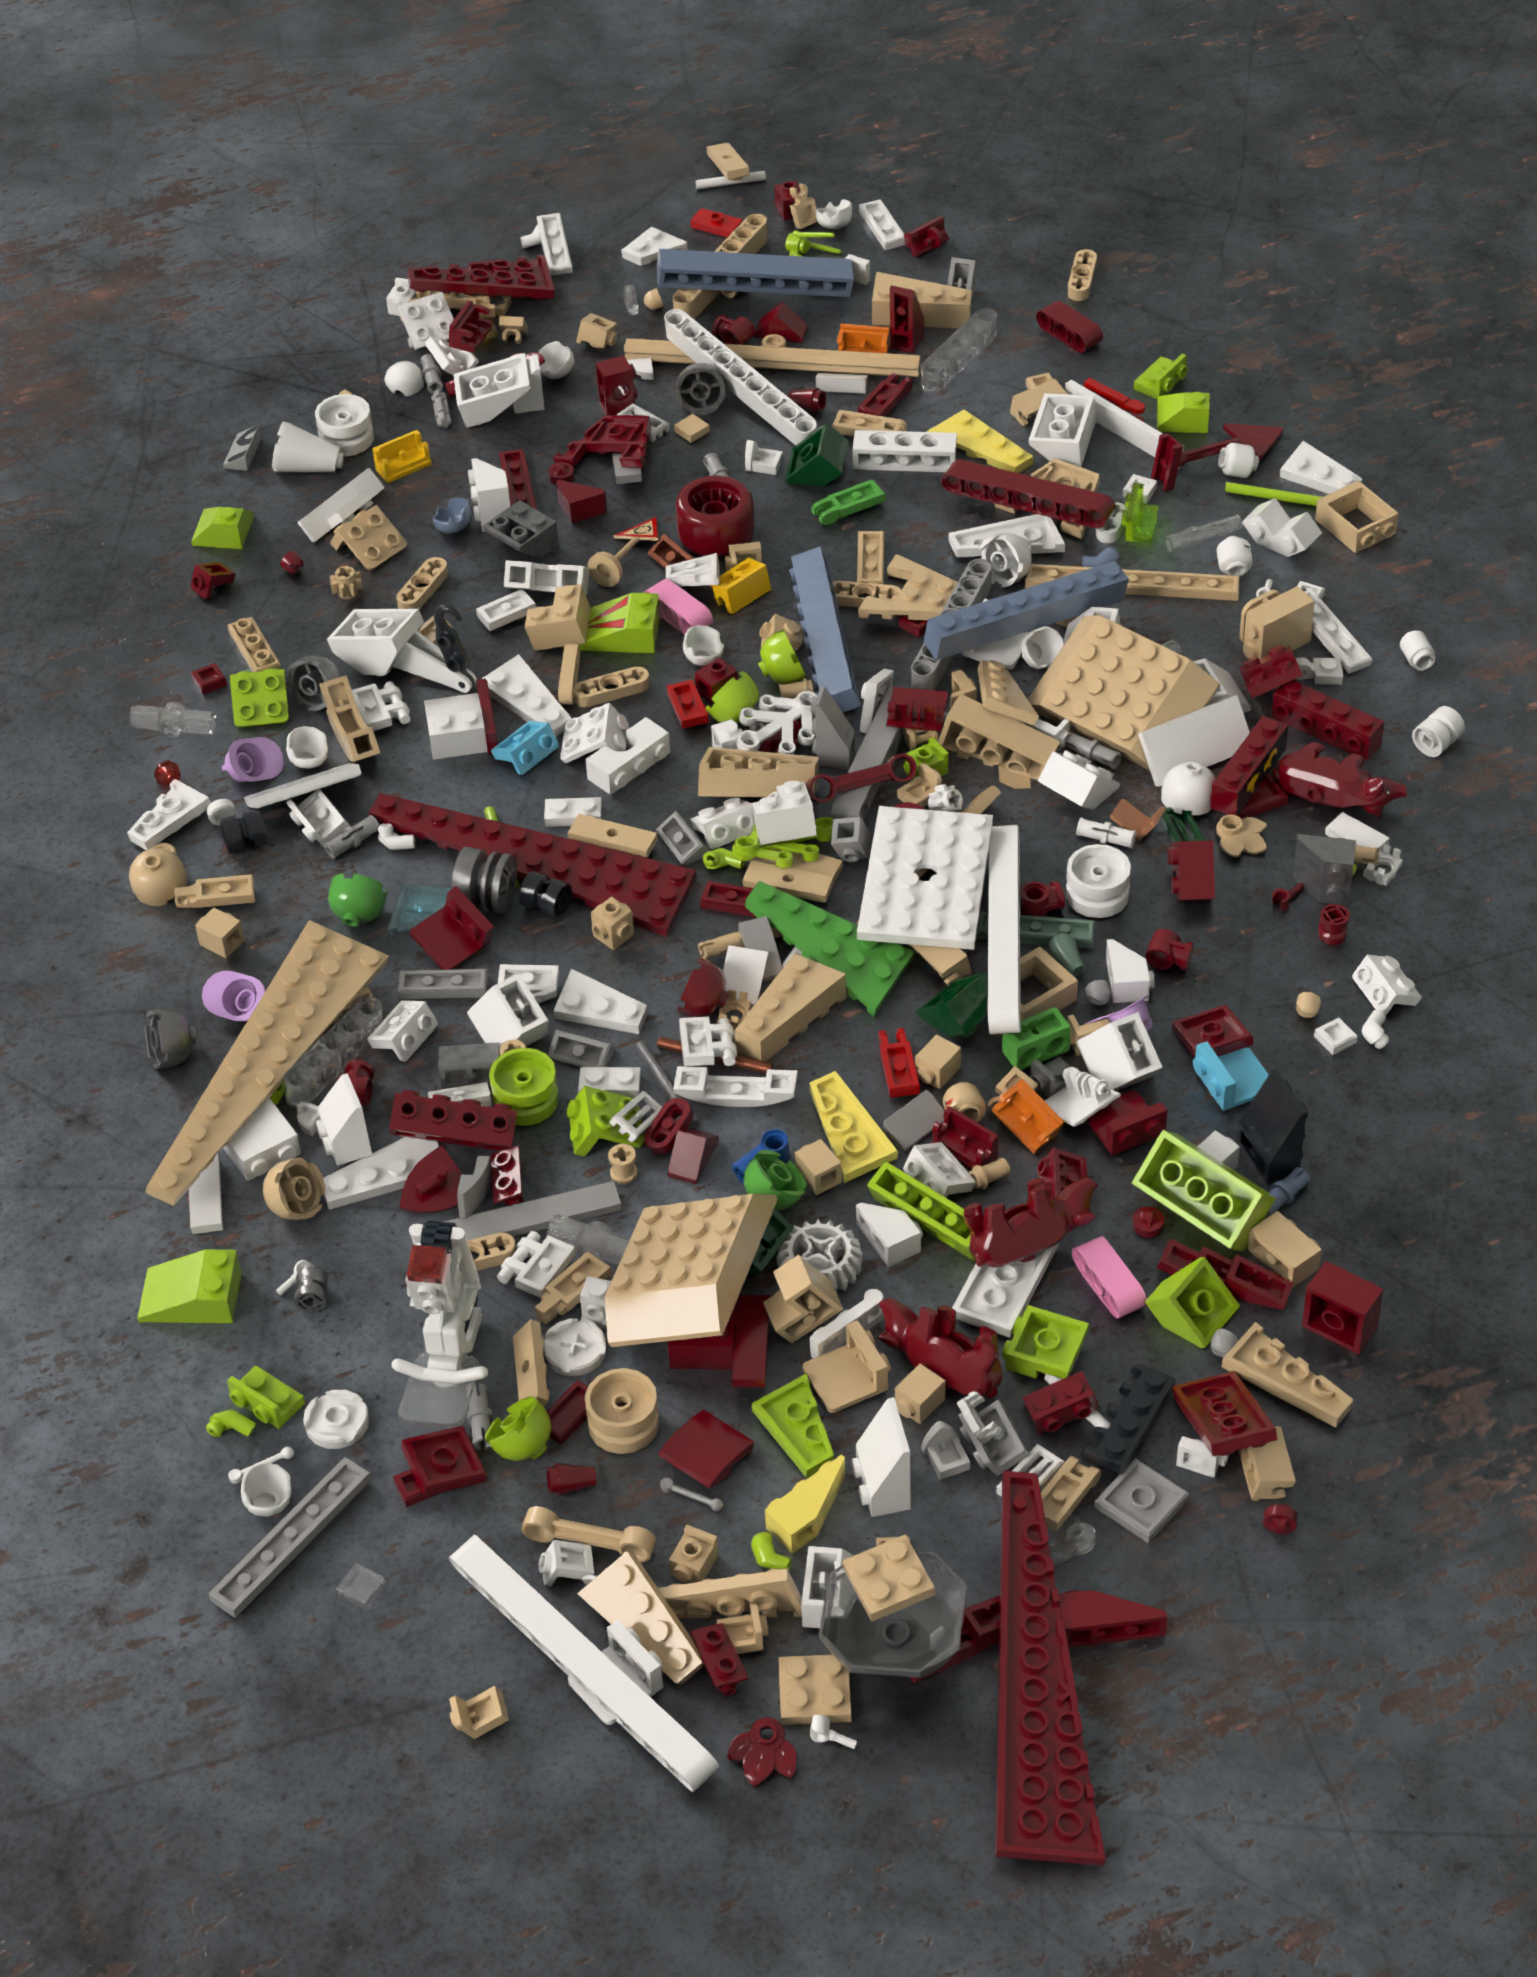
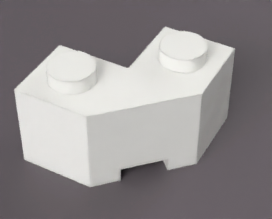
M1276 498L1258 505L1242 521L1257 544L1287 557L1306 550L1322 534L1308 512L1290 519Z

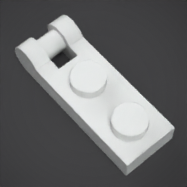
M878 1289L867 1290L863 1301L851 1309L841 1312L834 1321L825 1327L818 1328L810 1336V1356L816 1358L847 1345L846 1325L858 1320L864 1331L878 1324L883 1319L882 1309L878 1306L883 1301L882 1292Z

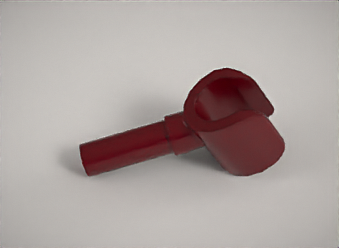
M1299 883L1289 891L1285 889L1275 890L1272 893V904L1281 901V910H1288L1290 899L1303 890L1304 885Z

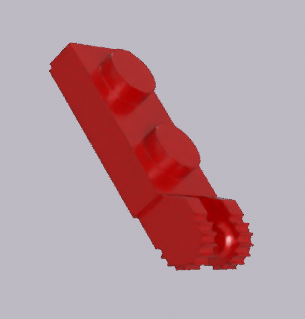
M1091 378L1084 381L1083 387L1127 413L1128 411L1133 412L1129 414L1142 422L1144 421L1143 417L1139 416V414L1145 412L1146 405L1143 402L1141 403L1137 399H1130Z
M897 1028L896 1040L898 1043L892 1044L888 1043V1035L885 1030L878 1031L880 1056L889 1097L920 1094L910 1041H907L904 1028Z

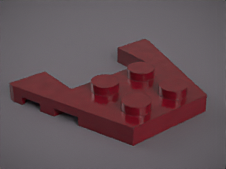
M605 415L583 432L585 436L583 439L572 441L568 444V451L563 455L557 453L553 457L554 463L566 462L576 467L586 452H598L599 454L620 452L622 456L619 460L622 467L642 468L652 425L649 416Z

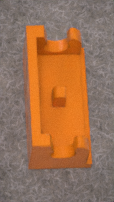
M841 323L837 338L838 350L888 353L890 348L889 327Z
M1020 1079L1013 1087L1007 1090L999 1098L1001 1101L992 1109V1112L1033 1154L1054 1139L1064 1124V1121L1023 1079Z

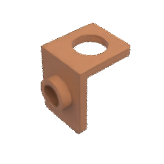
M1121 799L1110 815V818L1123 829L1136 831V839L1140 841L1156 826L1166 808L1164 806L1160 807L1148 818L1128 801Z

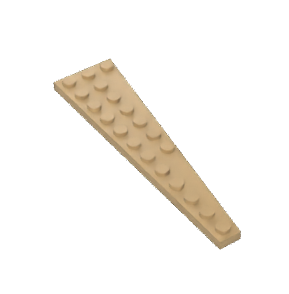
M309 920L148 1183L146 1194L174 1206L200 1177L201 1172L206 1170L214 1161L218 1152L231 1142L234 1134L242 1125L245 1126L251 1119V1115L255 1110L266 1102L308 1054L309 1049L317 1044L327 1028L339 1019L342 1011L353 1003L357 998V994L364 986H368L388 963L389 955Z

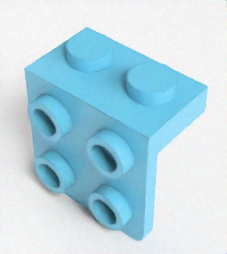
M1207 1041L1196 1045L1195 1059H1193L1194 1070L1223 1111L1254 1099L1267 1079L1268 1073L1251 1049L1243 1048L1218 1057Z

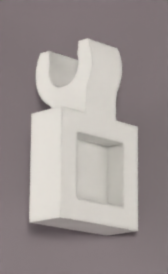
M1296 658L1303 676L1296 678V680L1314 679V684L1342 685L1343 671L1340 658H1313L1312 663L1307 658Z

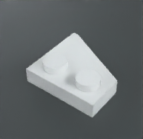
M650 227L622 249V258L642 266L658 260L659 249L688 250L687 242Z
M882 669L864 683L861 691V698L864 699L859 732L867 733L887 689L892 687L893 670Z
M500 964L498 983L519 973L538 1004L557 997L558 965Z

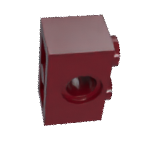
M624 355L596 362L599 403L605 414L617 415L632 403L635 404L638 394L633 384V379H636V371L633 364H629Z

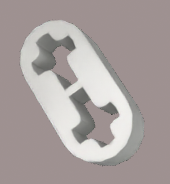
M1115 502V511L1102 528H1096V538L1100 542L1113 543L1119 539L1127 521V507L1124 504Z

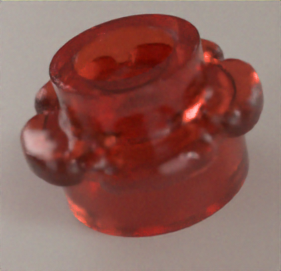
M166 760L157 766L154 771V777L159 785L170 787V783L174 779L179 781L181 772L175 762L172 763V761Z

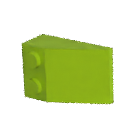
M205 1249L149 1267L137 1317L138 1322L233 1324L242 1275L237 1250Z

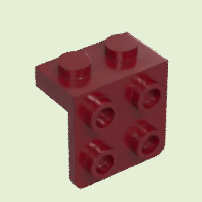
M1131 1090L1121 1094L1120 1097L1112 1101L1106 1108L1100 1109L1087 1118L1086 1121L1113 1156L1159 1137L1162 1130H1166L1168 1110L1162 1102L1148 1106L1137 1091Z

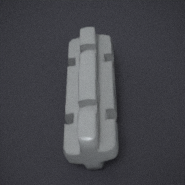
M436 390L434 391L435 394L431 396L438 427L447 429L452 420L446 394Z

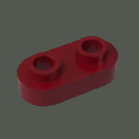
M674 1098L667 1101L646 1130L644 1140L650 1151L654 1154L661 1155L670 1152L674 1147L677 1130L687 1129L692 1122L693 1110L685 1099Z

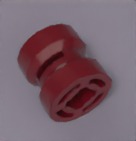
M1328 904L1321 909L1318 937L1322 942L1328 945H1338L1347 939V925L1350 914L1344 906Z

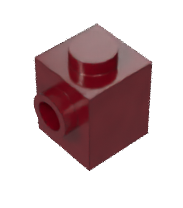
M787 181L783 184L774 185L775 206L784 221L793 219L790 205L795 204V199L790 194V188H797V193L799 194L800 187L797 181Z
M720 657L694 672L695 686L699 695L712 706L715 704L711 700L712 697L730 679L734 677L737 680L738 678L735 667L726 663Z

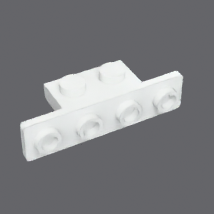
M367 468L302 518L298 524L312 542H316L340 522L349 523L355 517L353 512L357 509L362 511L373 504L371 499L383 490L384 486L372 470Z

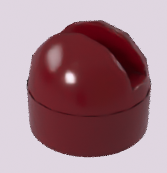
M292 550L282 558L280 566L290 574H296L300 572L299 567H303L304 562L302 557Z

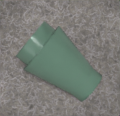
M1061 933L1050 940L1048 943L1049 954L1070 974L1077 977L1086 970L1073 937L1067 933Z

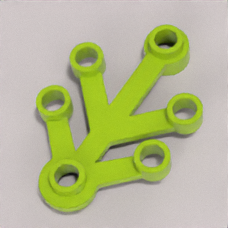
M829 817L815 819L817 833L815 836L760 845L756 825H754L750 836H741L735 840V844L732 846V853L743 861H750L755 857L776 860V866L779 868H789L793 865V854L791 852L802 854L804 861H817L819 859L818 846L813 844L804 845L797 842L814 838L821 842L831 841L833 819ZM770 849H778V850H783V851H780V852H779V851H774V850H770Z

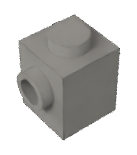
M862 818L833 819L831 845L840 859L855 862L859 859L869 858L871 833Z

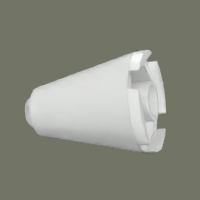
M281 423L278 431L280 437L278 443H275L273 453V471L336 472L337 468H342L345 454L340 453L341 447L291 423Z

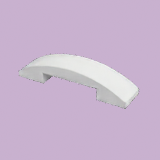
M677 1066L673 1091L684 1098L717 1106H766L794 1098L798 1073L797 1070L767 1069L766 1077L708 1075L707 1067Z

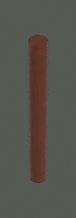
M662 1036L659 1037L657 1048L683 1054L681 1041ZM740 1055L735 1057V1064L732 1065L763 1074L767 1073V1069L773 1070L774 1068L772 1063ZM720 1056L714 1057V1062L724 1064Z

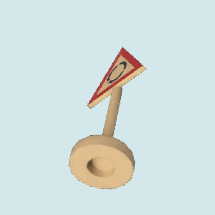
M657 517L613 535L615 539L632 540L615 556L604 551L594 554L587 564L591 578L604 587L616 585L623 575L619 560L639 540L658 541Z

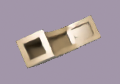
M347 675L320 683L319 686L327 707L326 712L330 724L347 758L355 762L379 754L380 750L373 729L364 723L359 713Z

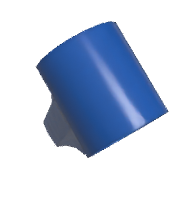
M779 1129L766 1131L762 1135L761 1143L732 1164L733 1172L743 1185L747 1166L761 1150L775 1151L781 1154L778 1158L785 1164L788 1163L791 1157L788 1136L784 1131Z

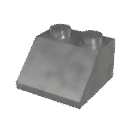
M1297 834L1293 879L1298 884L1302 883L1304 889L1320 903L1349 906L1356 840Z

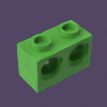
M1053 1007L1021 1020L1020 1033L1003 1034L1002 1052L1013 1067L1016 1066L1018 1069L1023 1070L1030 1067L1031 1062L1036 1059L1043 1062L1070 1051L1071 1026L1059 1010Z

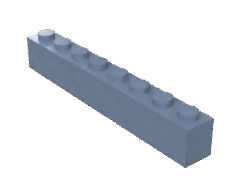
M659 249L656 267L658 287L850 297L854 281L851 259Z
M821 546L792 556L793 568L789 569L794 584L797 583V585L793 586L797 600L800 601V603H797L799 614L802 619L804 618V620L800 621L805 636H808V638L804 639L809 654L812 653L808 660L813 672H816V674L812 675L813 682L817 690H820L821 686L827 688L843 713L860 707L861 703L830 566Z
M1116 561L1109 562L930 618L927 621L923 642L937 661L1081 615L1091 607L1104 608L1123 602L1129 578Z

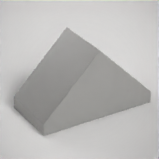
M952 257L947 285L972 290V299L976 291V260Z

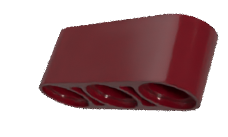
M1059 300L1036 313V320L1040 328L1079 353L1087 351L1103 340V332L1095 322Z

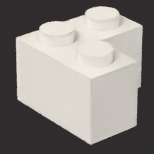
M804 781L785 782L781 786H776L778 798L766 797L759 800V802L752 803L760 845L817 835L813 804Z

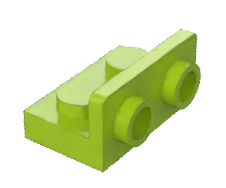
M1181 354L1175 361L1161 356L1134 381L1133 390L1155 399L1158 396L1169 393L1177 382L1185 378L1188 372L1187 355Z
M256 1365L241 1380L233 1376L227 1380L230 1392L229 1397L236 1406L247 1408L262 1423L267 1424L269 1422L278 1429L305 1404L302 1394Z

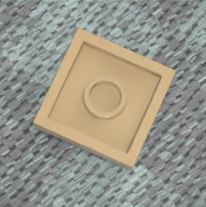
M906 1534L842 1561L843 1569L871 1622L935 1596V1587Z
M833 1655L778 1657L782 1725L811 1724L814 1715H824L830 1719L831 1723L851 1722L849 1671Z

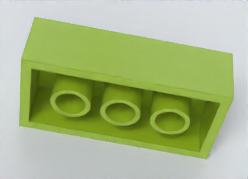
M1162 1130L1131 1182L1228 1248L1242 1252L1248 1246L1250 1229L1264 1220L1276 1200V1197L1177 1133Z

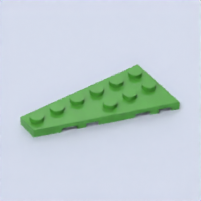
M762 881L757 883L746 898L745 907L757 918L767 916L770 927H774L783 935V940L790 946L794 944L800 949L803 957L845 973L847 995L854 1001L859 1000L867 1007V1012L873 1017L877 1014L913 960L915 951L897 943L857 940L858 925Z

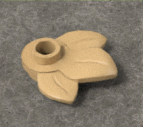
M1229 814L1223 816L1217 823L1216 832L1221 837L1220 846L1226 854L1232 857H1239L1243 851L1247 854H1259L1266 851V843L1259 834L1267 827V824L1262 820L1254 817L1241 819L1236 815Z

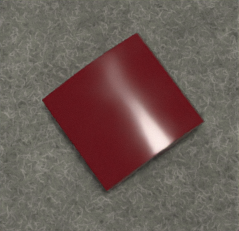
M703 1409L672 1435L660 1449L658 1456L710 1489L730 1476L732 1465L752 1452L754 1441Z

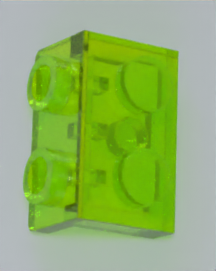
M1133 483L1132 492L1126 494L1125 509L1128 510H1123L1122 525L1126 526V541L1151 543L1159 506L1143 504L1144 484Z

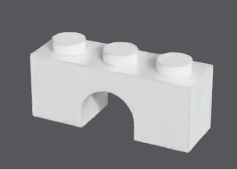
M509 560L505 562L504 587L508 589L555 592L558 587L582 584L585 594H588L589 568L585 566L545 565Z
M647 717L626 731L627 751H615L605 745L586 759L587 778L589 781L611 795L670 753L669 732Z

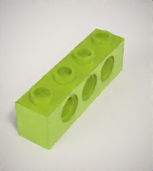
M884 1161L867 1184L874 1200L887 1208L905 1211L912 1221L916 1220L921 1229L975 1261V1257L970 1250V1230L964 1222V1209Z

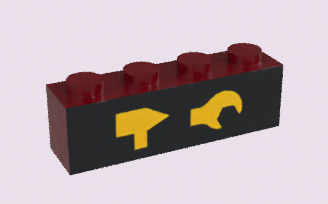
M1265 716L1261 717L1212 783L1211 809L1227 815L1238 816L1285 752L1288 733L1287 724Z

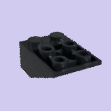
M1276 1069L1270 1072L1239 1120L1237 1133L1238 1145L1266 1185L1286 1178L1295 1168L1300 1167L1301 1159L1303 1158V1139L1306 1136L1305 1122L1308 1118L1305 1104L1297 1100L1292 1093L1289 1082L1286 1079L1283 1080Z

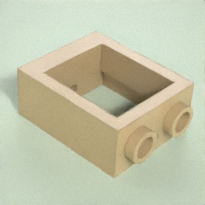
M1358 480L1318 499L1315 520L1354 553H1357L1396 534L1399 513ZM1355 509H1359L1373 523L1357 529L1342 516Z
M1040 946L1020 958V982L1034 975L1050 989L1026 1005L1021 1004V1020L1053 1007L1060 1011L1077 1001L1078 980Z

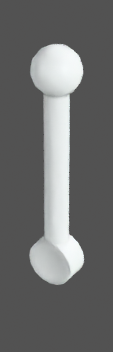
M284 1447L281 1453L256 1464L264 1462L274 1463L283 1458L286 1460L291 1459L294 1451L291 1447ZM252 1466L243 1470H231L228 1474L230 1482L233 1484L241 1482L244 1474Z

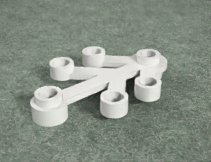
M803 691L795 699L766 694L760 698V710H754L749 707L743 708L739 718L742 725L752 726L756 721L770 723L757 732L750 730L742 731L738 735V750L758 751L760 743L782 729V742L779 744L778 753L794 755L796 745L793 743V721L800 716L802 728L798 733V742L804 746L812 745L815 734H812V716L815 713H811L812 698L814 696L817 697V695L810 691ZM775 708L790 709L785 713L773 712Z

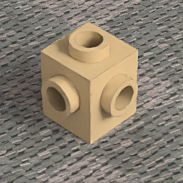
M613 897L596 906L591 912L593 936L612 950H615L634 935L632 910L629 906L620 903Z

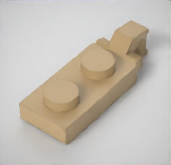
M250 874L197 879L196 883L190 886L174 888L176 907L202 908L254 903V877Z
M590 1252L583 1254L545 1287V1293L541 1296V1302L535 1306L536 1319L546 1325L555 1319L558 1313L564 1315L567 1311L569 1312L580 1302V1294L587 1276L606 1280L612 1275L611 1267Z

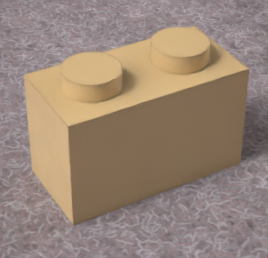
M1279 1211L1250 1229L1248 1250L1272 1272L1293 1282V1287L1320 1269L1322 1249L1314 1239L1308 1238L1292 1220L1285 1218Z

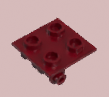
M893 687L891 701H888L886 727L942 732L948 692Z

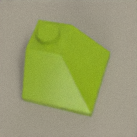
M1183 392L1158 396L1157 430L1159 432L1208 433L1209 393Z
M232 507L205 508L192 538V546L242 549L254 518V512L244 508Z
M1205 1257L1198 1258L1162 1281L1145 1301L1164 1328L1200 1348H1205L1210 1343L1216 1330L1221 1329L1240 1307Z

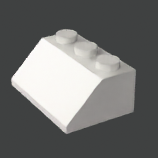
M1044 393L1028 440L1029 445L1049 461L1056 458L1081 467L1096 423L1094 396Z

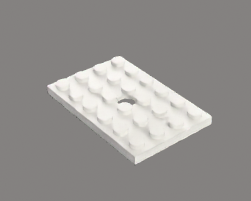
M879 806L857 928V940L974 950L993 815ZM923 868H929L937 874L933 875L930 881H921L918 879L916 872Z

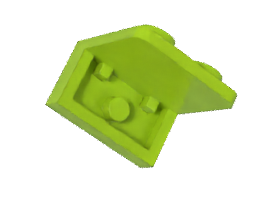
M269 668L261 672L241 671L230 675L233 717L236 727L245 728L288 722L287 676L284 669Z
M584 1085L576 1098L571 1100L567 1107V1117H569L571 1128L570 1139L573 1142L574 1154L585 1157L599 1138L640 1148L645 1142L644 1134H641L631 1143L628 1140L630 1135L627 1132L622 1135L618 1131L621 1128L618 1124L613 1127L609 1123L634 1098ZM639 1105L627 1114L624 1119L628 1121L639 1112ZM641 1119L633 1127L638 1128L642 1124Z

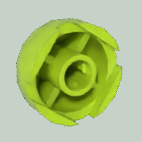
M784 630L773 634L765 640L760 650L762 661L758 663L764 677L770 675L774 682L782 685L799 682L803 678H807Z
M745 671L739 673L742 678L737 681L733 677L712 697L711 700L715 703L712 708L709 705L705 707V710L718 722L721 723L732 719L734 722L739 723L741 710L746 707L754 709L759 702L758 687Z
M529 1396L508 1407L506 1410L510 1415L503 1421L497 1417L485 1435V1440L490 1444V1447L502 1458L510 1461H523L528 1458L536 1459L547 1448L545 1444L549 1440L552 1429L550 1417L544 1406L533 1396Z

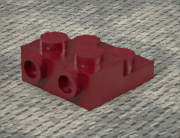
M1278 645L1268 651L1269 654L1260 659L1258 656H1255L1243 662L1244 666L1240 667L1239 670L1251 698L1303 676L1290 645L1286 647Z

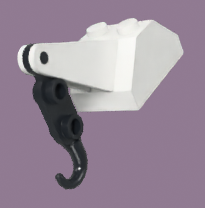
M439 605L433 614L436 624L435 637L438 646L419 633L424 623L419 609H354L327 638L332 652L363 675L384 676L390 672L392 667L449 686L463 693L469 692L476 684V676L467 669L469 661L459 639L458 632L448 625L444 617V613H450L455 616L457 621L462 620L460 613L451 605Z

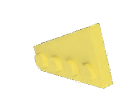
M966 410L960 411L927 431L957 433V448L966 451V455L974 459H986L987 464L998 469L1019 473L1033 465V455Z
M836 1071L809 1083L810 1093L832 1152L841 1162L844 1183L880 1167L884 1161L889 1163L898 1159L897 1149Z

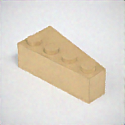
M876 272L872 297V325L890 326V287L893 285L915 290L924 316V327L970 329L972 290Z
M961 693L947 714L938 743L945 750L957 752V757L968 760L969 756L983 760L984 765L991 767L1002 765L1006 767L1008 772L1036 780L1039 779L1052 752H1057L1060 741L1015 719L983 708V704Z
M709 747L699 764L698 796L768 797L772 792L777 791L776 786H781L788 781H804L806 785L810 778L819 775V757ZM818 779L812 785L814 795L818 790Z
M794 953L735 1029L737 1055L767 1062L789 1044L790 1038L795 1034L801 1035L808 1029L810 1022L817 1017L822 1018L829 1012V1007L836 1002L840 1004L847 998L846 974Z

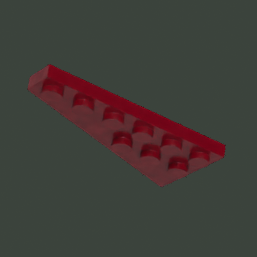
M537 255L536 260L527 261L526 257H517L516 262H508L504 259L469 262V267L459 268L458 264H449L448 269H440L436 266L409 268L407 274L409 288L418 292H425L427 290L438 291L444 294L458 292L465 295L486 294L491 297L504 295L513 298L534 297L538 300L554 299L555 293L545 255Z

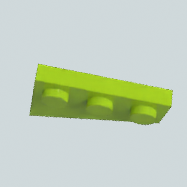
M807 1373L752 1403V1412L806 1478L818 1472L824 1463L834 1460V1454L824 1424L818 1413L815 1397L810 1389Z

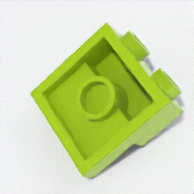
M1028 1305L1023 1317L1018 1316L1016 1318L1012 1341L1007 1340L1004 1345L1002 1359L1006 1360V1370L1032 1378H1037L1039 1372L1061 1379L1069 1377L1089 1332V1323Z

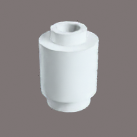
M1411 631L1404 635L1400 641V648L1410 665L1420 671L1430 668L1435 662V651L1422 631Z

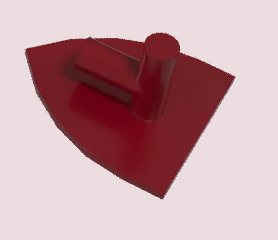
M442 1145L420 1160L408 1175L402 1189L400 1209L417 1213H435L458 1206L457 1192L463 1173Z

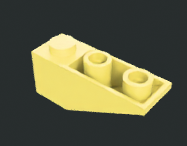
M841 1454L832 1462L824 1463L818 1472L807 1480L799 1481L792 1491L782 1498L773 1500L765 1509L766 1530L791 1554L818 1536L844 1481L845 1457Z

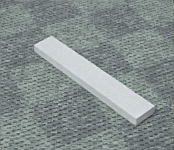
M1070 380L1065 383V391L1068 395L1094 396L1096 423L1155 457L1159 435L1163 433L1077 382Z

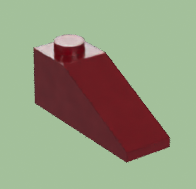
M891 285L890 349L913 354L924 338V316L915 290Z
M1070 1590L1059 1594L1061 1618L1064 1620L1068 1647L1166 1636L1167 1613L1165 1610L1094 1590Z

